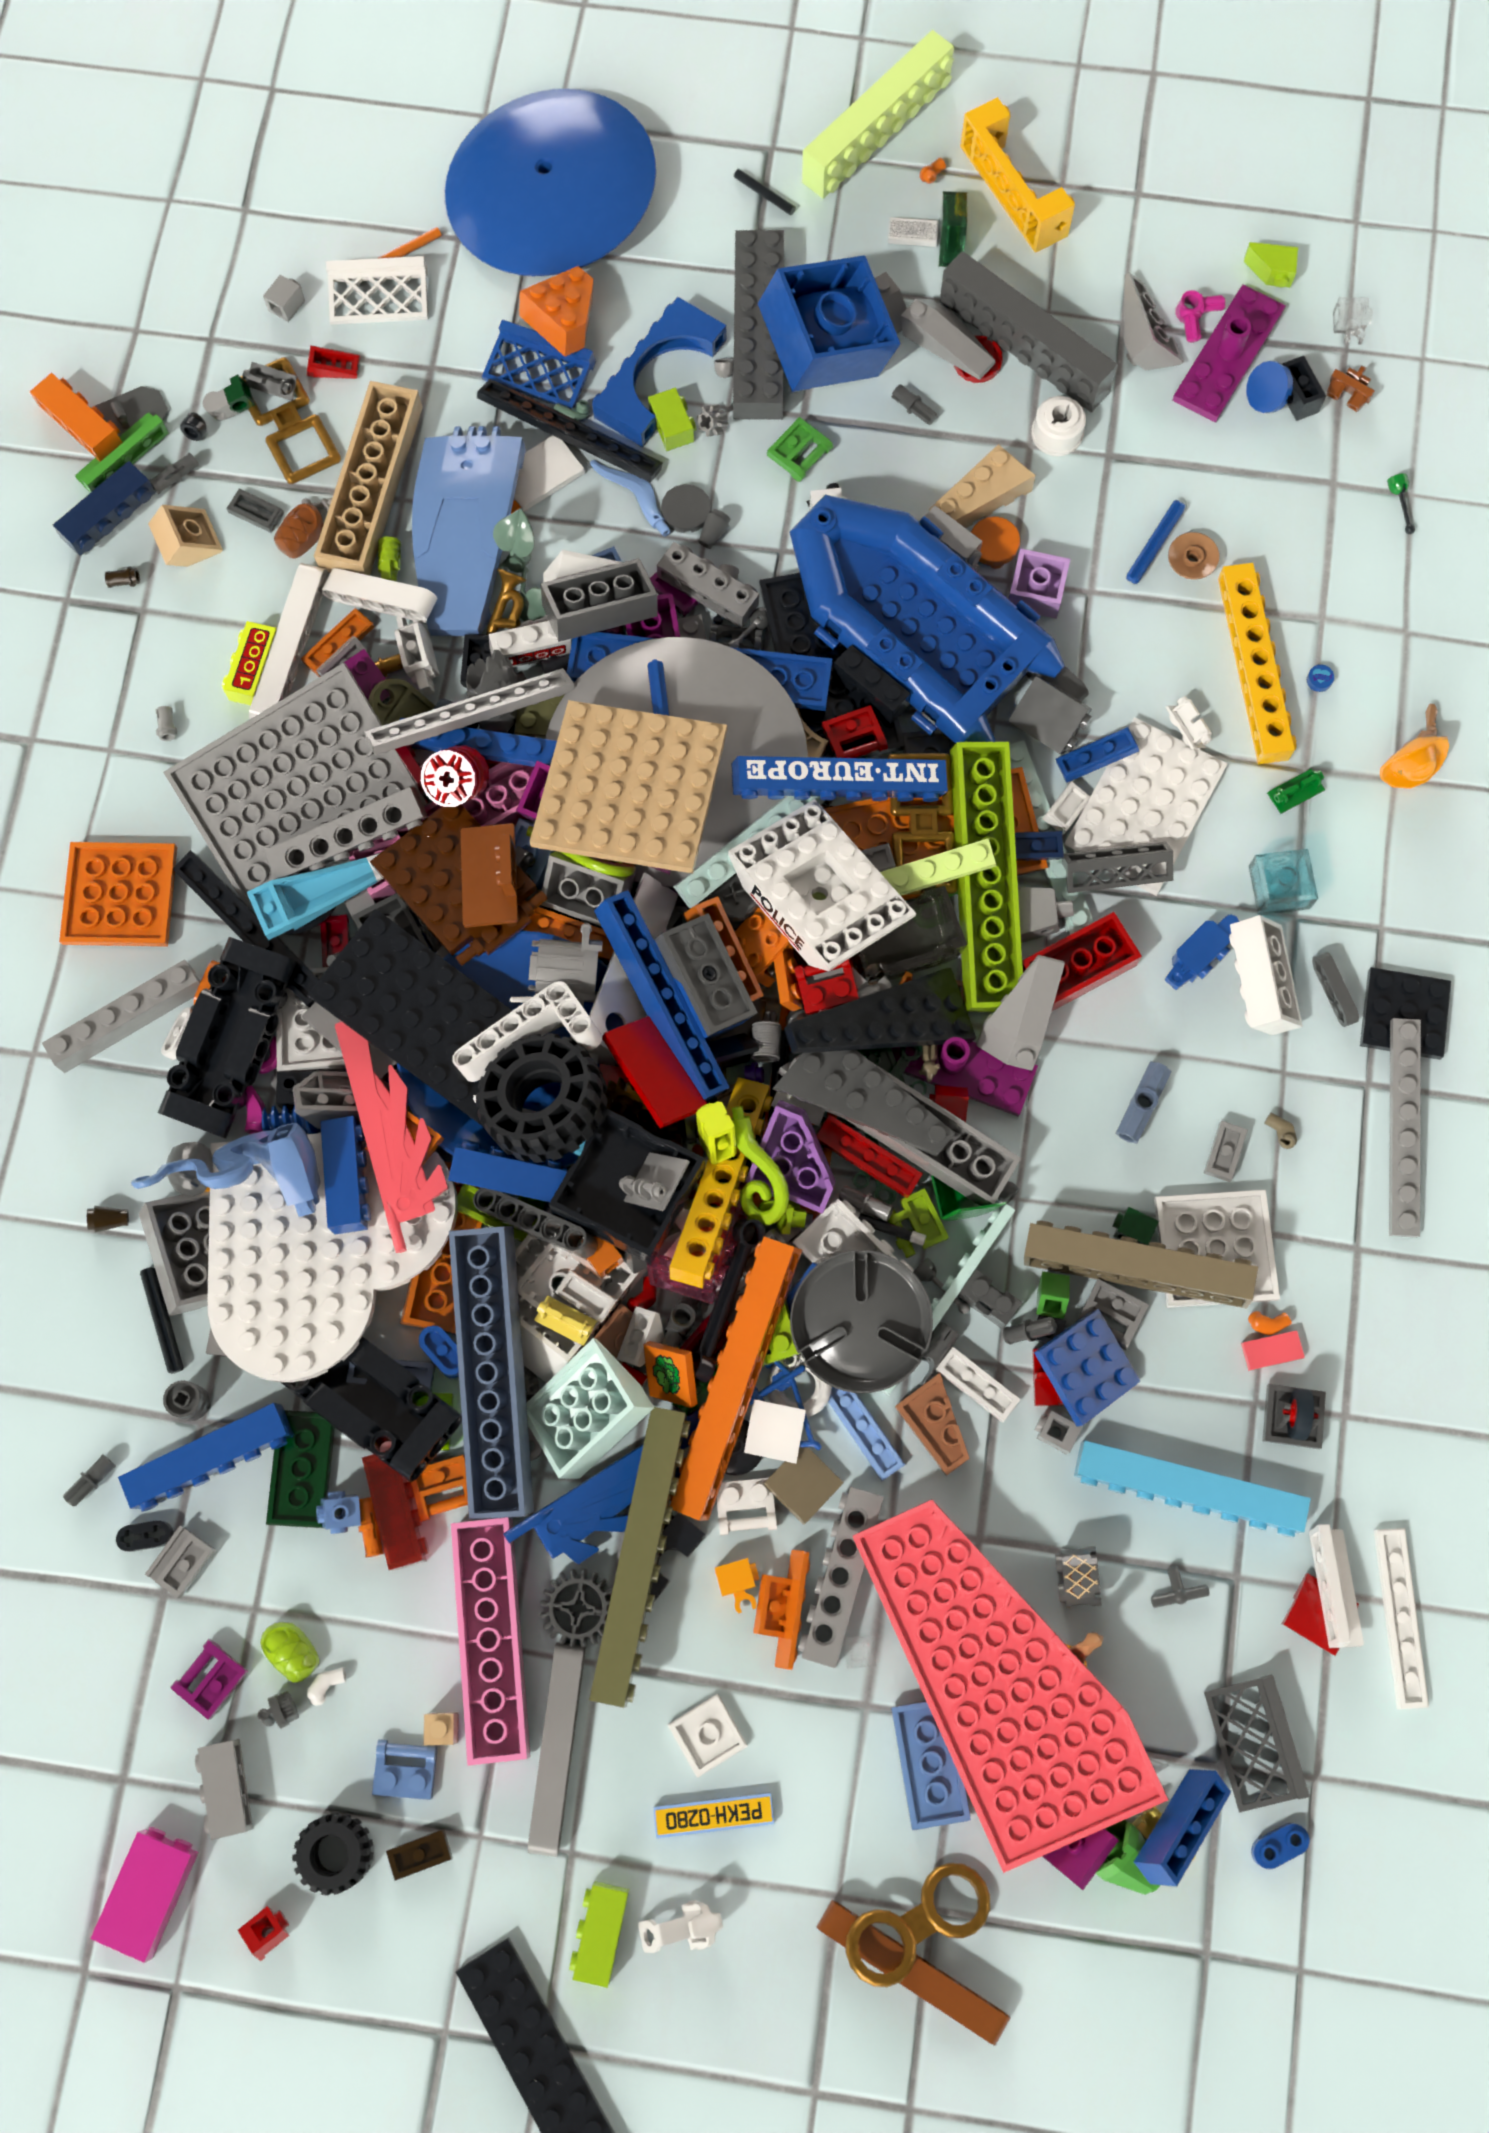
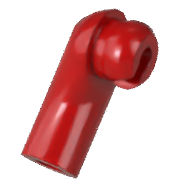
M643 1277V1291L635 1298H630L627 1302V1307L631 1312H634L636 1306L648 1309L656 1302L657 1277Z

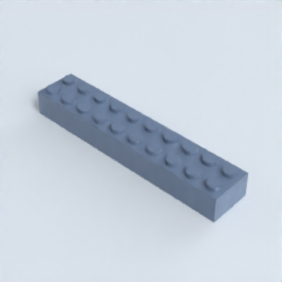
M513 1226L449 1231L469 1520L526 1516L534 1511L514 1229Z

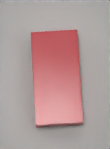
M1297 1330L1241 1343L1248 1371L1305 1358Z

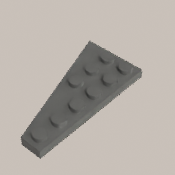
M857 1050L802 1053L773 1088V1090L792 1095L805 1103L814 1104L827 1112L856 1124L877 1130L878 1133L904 1141L905 1144L937 1156L955 1135L949 1127Z

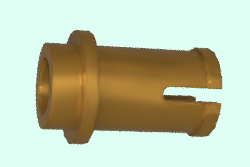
M400 653L385 659L379 657L378 661L374 662L385 678L388 677L389 673L403 669Z

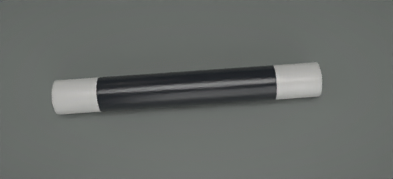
M856 1211L853 1213L860 1221L866 1220L875 1230L922 1246L924 1245L926 1239L924 1234Z

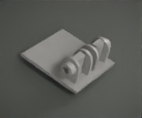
M649 1152L636 1179L629 1175L620 1179L619 1186L627 1194L624 1201L664 1211L690 1161Z

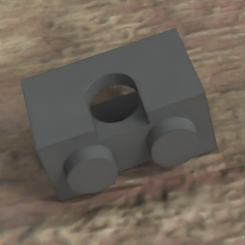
M976 1269L957 1297L1003 1330L1022 1302L1007 1291L1002 1293L991 1284L992 1280ZM978 1301H981L984 1304H986L988 1307L991 1308L992 1311L983 1307Z

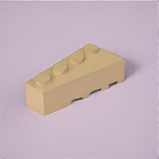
M998 444L934 505L964 528H968L981 517L986 518L993 514V511L1003 505L1007 506L1022 494L1025 496L1032 492L1036 475Z

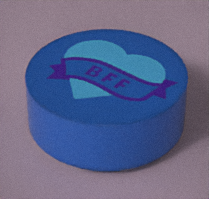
M1316 665L1311 668L1307 675V684L1316 692H1324L1334 682V673L1326 665Z

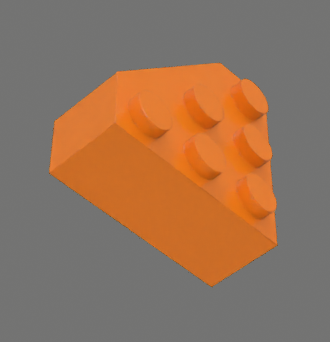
M577 266L520 291L519 316L563 356L566 357L585 347L592 307L594 279Z

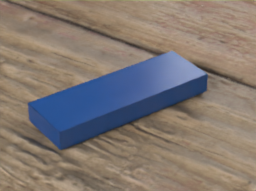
M1126 727L1062 755L1055 760L1065 782L1068 783L1139 752V748L1129 728Z

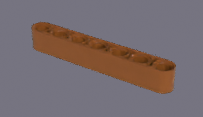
M831 1900L816 1928L846 1948V1936L852 1923L859 1916L838 1902ZM873 1925L867 1926L862 1931L858 1944L861 1959L884 1974L894 1971L900 1965L903 1958V1945ZM917 1954L911 1972L899 1983L994 2046H996L1011 2018L1004 2011Z

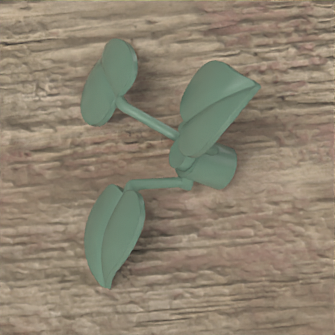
M518 509L514 513L502 518L495 525L493 538L501 550L510 551L506 560L499 565V568L507 567L511 572H521V577L526 579L528 572L526 565L531 560V552L534 549L535 540L526 514L522 509ZM526 582L521 583L520 594L523 597L524 606L520 618L524 622L543 618L546 613L542 607L541 588L533 587L526 593Z

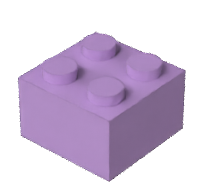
M1020 548L1009 600L1015 605L1020 600H1023L1039 615L1057 618L1070 559Z

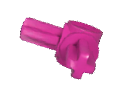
M1195 290L1186 291L1182 295L1175 308V314L1180 322L1184 323L1187 342L1194 343L1201 339L1198 319L1201 318L1203 312L1222 311L1225 309V298L1222 295L1203 297L1201 293ZM1185 304L1191 305L1193 309L1186 307Z

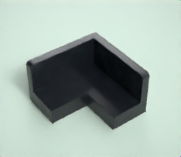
M746 1033L707 1043L726 1081L727 1067L749 1062L750 1054L759 1051V1045ZM717 1097L709 1100V1102L716 1103Z

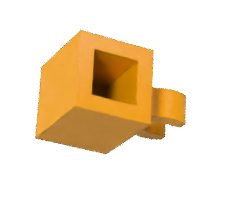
M748 1558L715 1567L722 1597L734 1594L737 1613H742L740 1603L745 1599L751 1602L753 1609H756L757 1603L755 1598L745 1592V1590L756 1587L754 1581L760 1580L756 1564H749Z

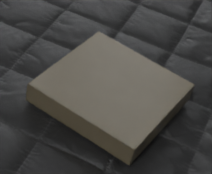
M799 1447L796 1464L784 1461L763 1485L804 1525L844 1482L809 1447Z

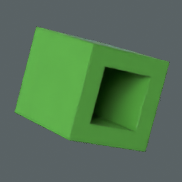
M1042 1271L1037 1290V1315L1064 1319L1069 1302L1070 1276Z

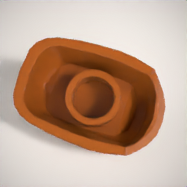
M309 503L300 504L290 511L274 536L277 548L290 558H298L318 542L324 525L320 511Z

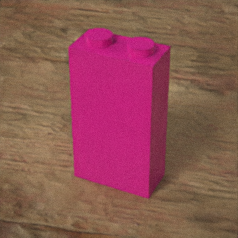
M154 1827L137 1832L90 1938L143 1963L154 1957L199 1853L191 1849L192 1844L178 1838L174 1842L165 1838L166 1833Z

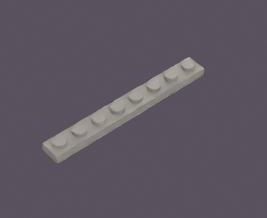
M562 668L365 731L366 741L375 755L386 753L402 746L411 745L470 724L562 696L574 690V684Z
M1393 1018L1390 1020L1389 1236L1420 1237L1421 1020Z

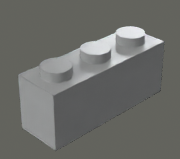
M240 1739L197 1748L198 1754L195 1756V1766L197 1772L201 1773L203 1785H200L199 1793L202 1803L206 1804L207 1815L204 1816L206 1833H210V1838L213 1840L252 1830L253 1825Z

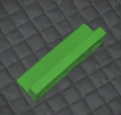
M147 413L120 436L123 442L101 462L94 458L75 475L76 479L91 493L125 463L130 461L134 464L168 435L169 432L164 422L157 415L152 416L150 413Z

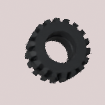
M332 1813L308 1824L307 1828L300 1832V1839L295 1841L294 1844L296 1854L292 1855V1862L297 1863L294 1871L296 1875L300 1873L302 1876L300 1882L303 1886L308 1884L311 1886L310 1891L314 1893L320 1891L321 1895L328 1896L332 1893L336 1895L350 1889L364 1878L363 1875L368 1872L371 1866L369 1862L373 1859L374 1852H371L373 1840H369L367 1836L370 1832L367 1827L363 1828L360 1825L362 1821L358 1818L352 1819L351 1815L346 1813L343 1815ZM329 1835L341 1838L347 1845L349 1852L345 1868L338 1872L326 1869L319 1860V1845Z

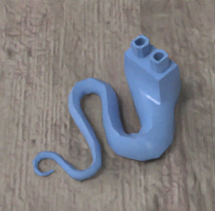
M297 1123L283 1125L270 1131L246 1135L219 1148L214 1152L212 1161L220 1172L210 1173L208 1166L202 1160L184 1159L162 1165L156 1174L151 1177L142 1176L131 1181V1185L134 1188L140 1189L160 1182L168 1174L195 1170L197 1179L201 1184L212 1189H223L243 1183L252 1174L253 1165L261 1163L277 1181L287 1206L295 1205L299 1217L314 1213L316 1211L315 1205L320 1202L317 1191L321 1181L315 1152L306 1132Z

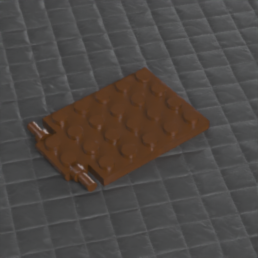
M461 804L456 807L442 806L423 820L421 826L414 827L373 858L370 863L452 956L469 943V947L455 957L458 963L463 966L476 955L480 956L486 952L489 956L532 922L529 917L548 898L543 891H540L530 900H525L537 890V887L516 864L519 904L518 922L465 928L462 914L460 831L462 828L480 827L481 825Z

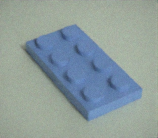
M927 1702L891 1707L912 1830L971 1821L965 1786Z

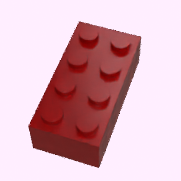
M1112 912L1022 960L1024 973L1037 955L1064 961L1065 965L1052 1011L1136 967L1142 955L1115 912Z

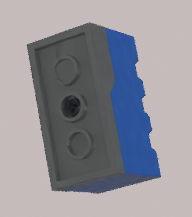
M709 913L667 930L654 939L706 1042L734 1030L758 1013Z

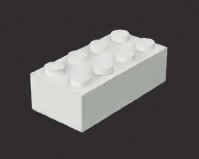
M1261 915L1230 924L1231 934L1229 939L1236 953L1237 959H1235L1234 963L1241 978L1240 993L1246 1002L1245 1018L1248 1025L1253 1029L1270 1035L1303 1027L1282 925Z

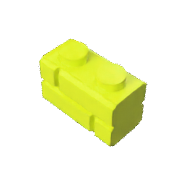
M722 1102L703 1105L696 1112L699 1142L704 1151H706L710 1163L718 1164L737 1154L735 1126L730 1116L727 1115Z

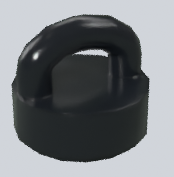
M190 412L180 424V429L187 438L193 441H201L206 434L207 426L199 414Z

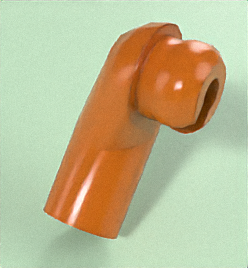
M1259 1311L1252 1312L1248 1317L1251 1327L1265 1335H1273L1292 1324L1290 1317L1285 1312L1273 1319L1262 1315Z

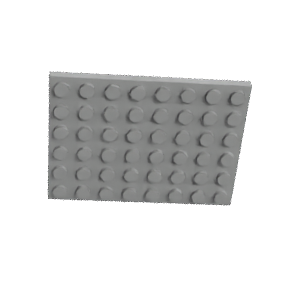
M346 663L340 664L163 772L238 896L250 909L253 906L247 892L276 879L264 850L408 787L416 788L423 806L428 804L427 799L416 786L415 780L396 750L393 749L389 752L375 755L366 741L365 731L383 725ZM395 808L391 812V820L397 823L402 817L399 808ZM373 818L366 825L369 833H373L377 829V822ZM349 829L345 830L342 835L343 841L346 844L350 843L353 839V834ZM322 840L318 845L320 853L325 854L328 851L329 845L327 841ZM301 850L297 851L294 856L295 862L298 865L304 861V854Z

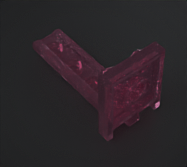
M747 1182L739 1183L738 1190H740V1194ZM740 1197L737 1206H731L729 1214H732L729 1229L722 1232L723 1246L720 1254L714 1255L712 1263H715L714 1272L711 1280L706 1279L703 1289L671 1280L670 1264L672 1258L664 1255L655 1257L652 1265L647 1263L650 1285L713 1304L717 1295L716 1289L719 1281L723 1282L728 1268L725 1265L728 1256L732 1257L737 1243L733 1238V1227L741 1218H747V1216H744Z

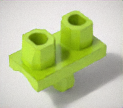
M774 1199L762 1201L758 1208L763 1211L769 1210L773 1206ZM789 1200L786 1213L775 1223L781 1234H790L791 1227L804 1228L806 1211L800 1208V1204Z

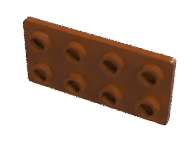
M514 824L462 828L460 832L464 927L517 923L518 896Z

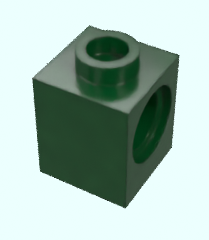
M1128 1207L1124 1213L1118 1212L1112 1227L1116 1228L1113 1236L1121 1239V1237H1131L1137 1239L1138 1244L1149 1245L1159 1221Z

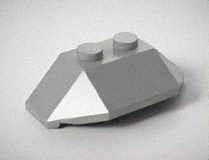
M315 1071L293 1087L296 1113L317 1129H321L320 1121L354 1116L361 1124L347 1072ZM384 1080L382 1083L390 1093L389 1083Z

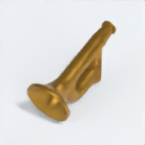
M500 568L497 569L501 576L502 588L486 635L496 633L498 628L514 629L521 625L519 619L524 601L521 594L513 589L518 584L526 582L527 579ZM513 600V608L509 618H502L508 601Z

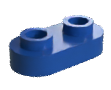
M1284 1824L1254 1841L1251 1848L1252 1858L1257 1865L1265 1869L1277 1868L1303 1854L1308 1849L1310 1843L1309 1835L1298 1824ZM1293 1834H1297L1299 1837L1297 1845H1292L1290 1842ZM1267 1848L1273 1850V1856L1270 1859H1266L1264 1856V1851Z

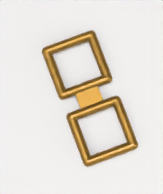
M286 357L265 365L277 370L283 369L284 372L296 375ZM298 377L294 391L298 398L264 414L259 410L255 400V406L248 409L258 426H263L271 421L275 422L279 431L268 435L265 438V442L289 484L301 481L341 461V456L320 417L313 414L302 420L297 412V409L308 405L310 402ZM313 426L329 456L293 472L278 442Z
M947 753L890 754L888 759L946 760L948 792L942 795V805H901V801H898L897 798H890V812L893 816H909V831L894 832L892 834V851L895 866L904 865L903 842H944L945 852L955 849V834L952 831H938L937 816H948L953 813L950 755ZM957 879L908 894H954L958 890Z

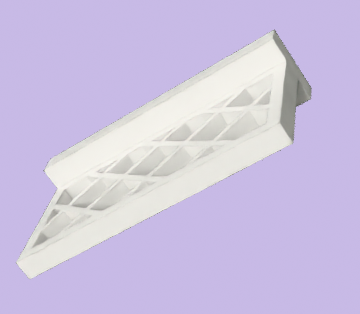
M424 256L326 261L331 325L428 320L426 278L428 275ZM411 278H421V285L415 291H412L406 285ZM393 279L398 285L389 293L382 285L386 280ZM362 281H370L374 285L366 294L358 288ZM334 282H346L350 287L340 295L335 291ZM402 288L410 294L403 304L394 297ZM378 289L386 295L379 305L370 299ZM355 290L362 298L353 307L346 298ZM416 299L422 304V312H411L407 307ZM392 300L399 308L394 313L387 314L383 308ZM366 301L375 308L369 315H363L358 311ZM342 302L351 309L345 316H336V309Z

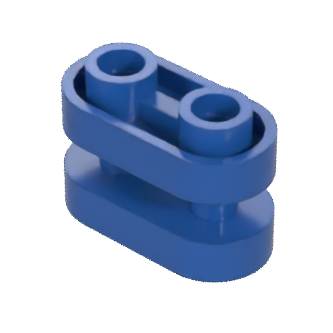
M438 1326L426 1327L419 1336L420 1347L447 1378L459 1379L456 1343L442 1328Z

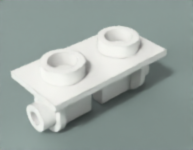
M1184 696L1177 701L1178 706H1166L1170 714V721L1181 731L1184 743L1190 746L1192 750L1205 749V745L1212 741V732L1203 718H1200L1195 723L1193 722V719L1199 715V712L1192 700Z

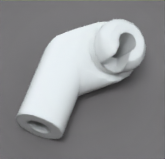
M344 1668L317 1675L307 1692V1696L313 1705H321L326 1701L325 1693L329 1686L346 1682Z

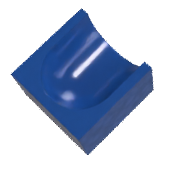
M865 255L777 268L758 302L792 392L878 377L901 344Z

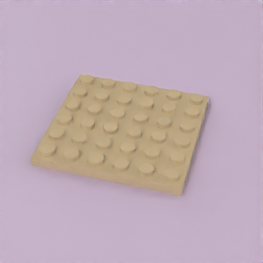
M568 700L530 838L531 847L693 874L728 731L727 725Z

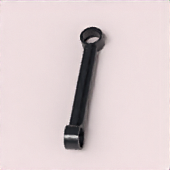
M741 1218L733 1227V1238L737 1243L699 1349L692 1353L695 1380L705 1383L714 1374L716 1368L714 1354L752 1247H756L765 1236L764 1225L756 1219ZM752 1223L755 1228V1234L751 1241L746 1242L743 1238V1230L747 1224Z

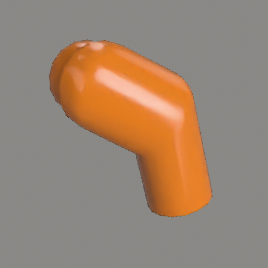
M938 158L930 165L924 166L919 173L920 179L928 184L933 183L936 175L946 168L944 160Z

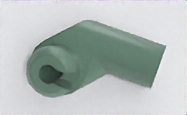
M584 400L577 402V407L571 409L559 403H556L553 408L577 421L587 418L590 414V404Z

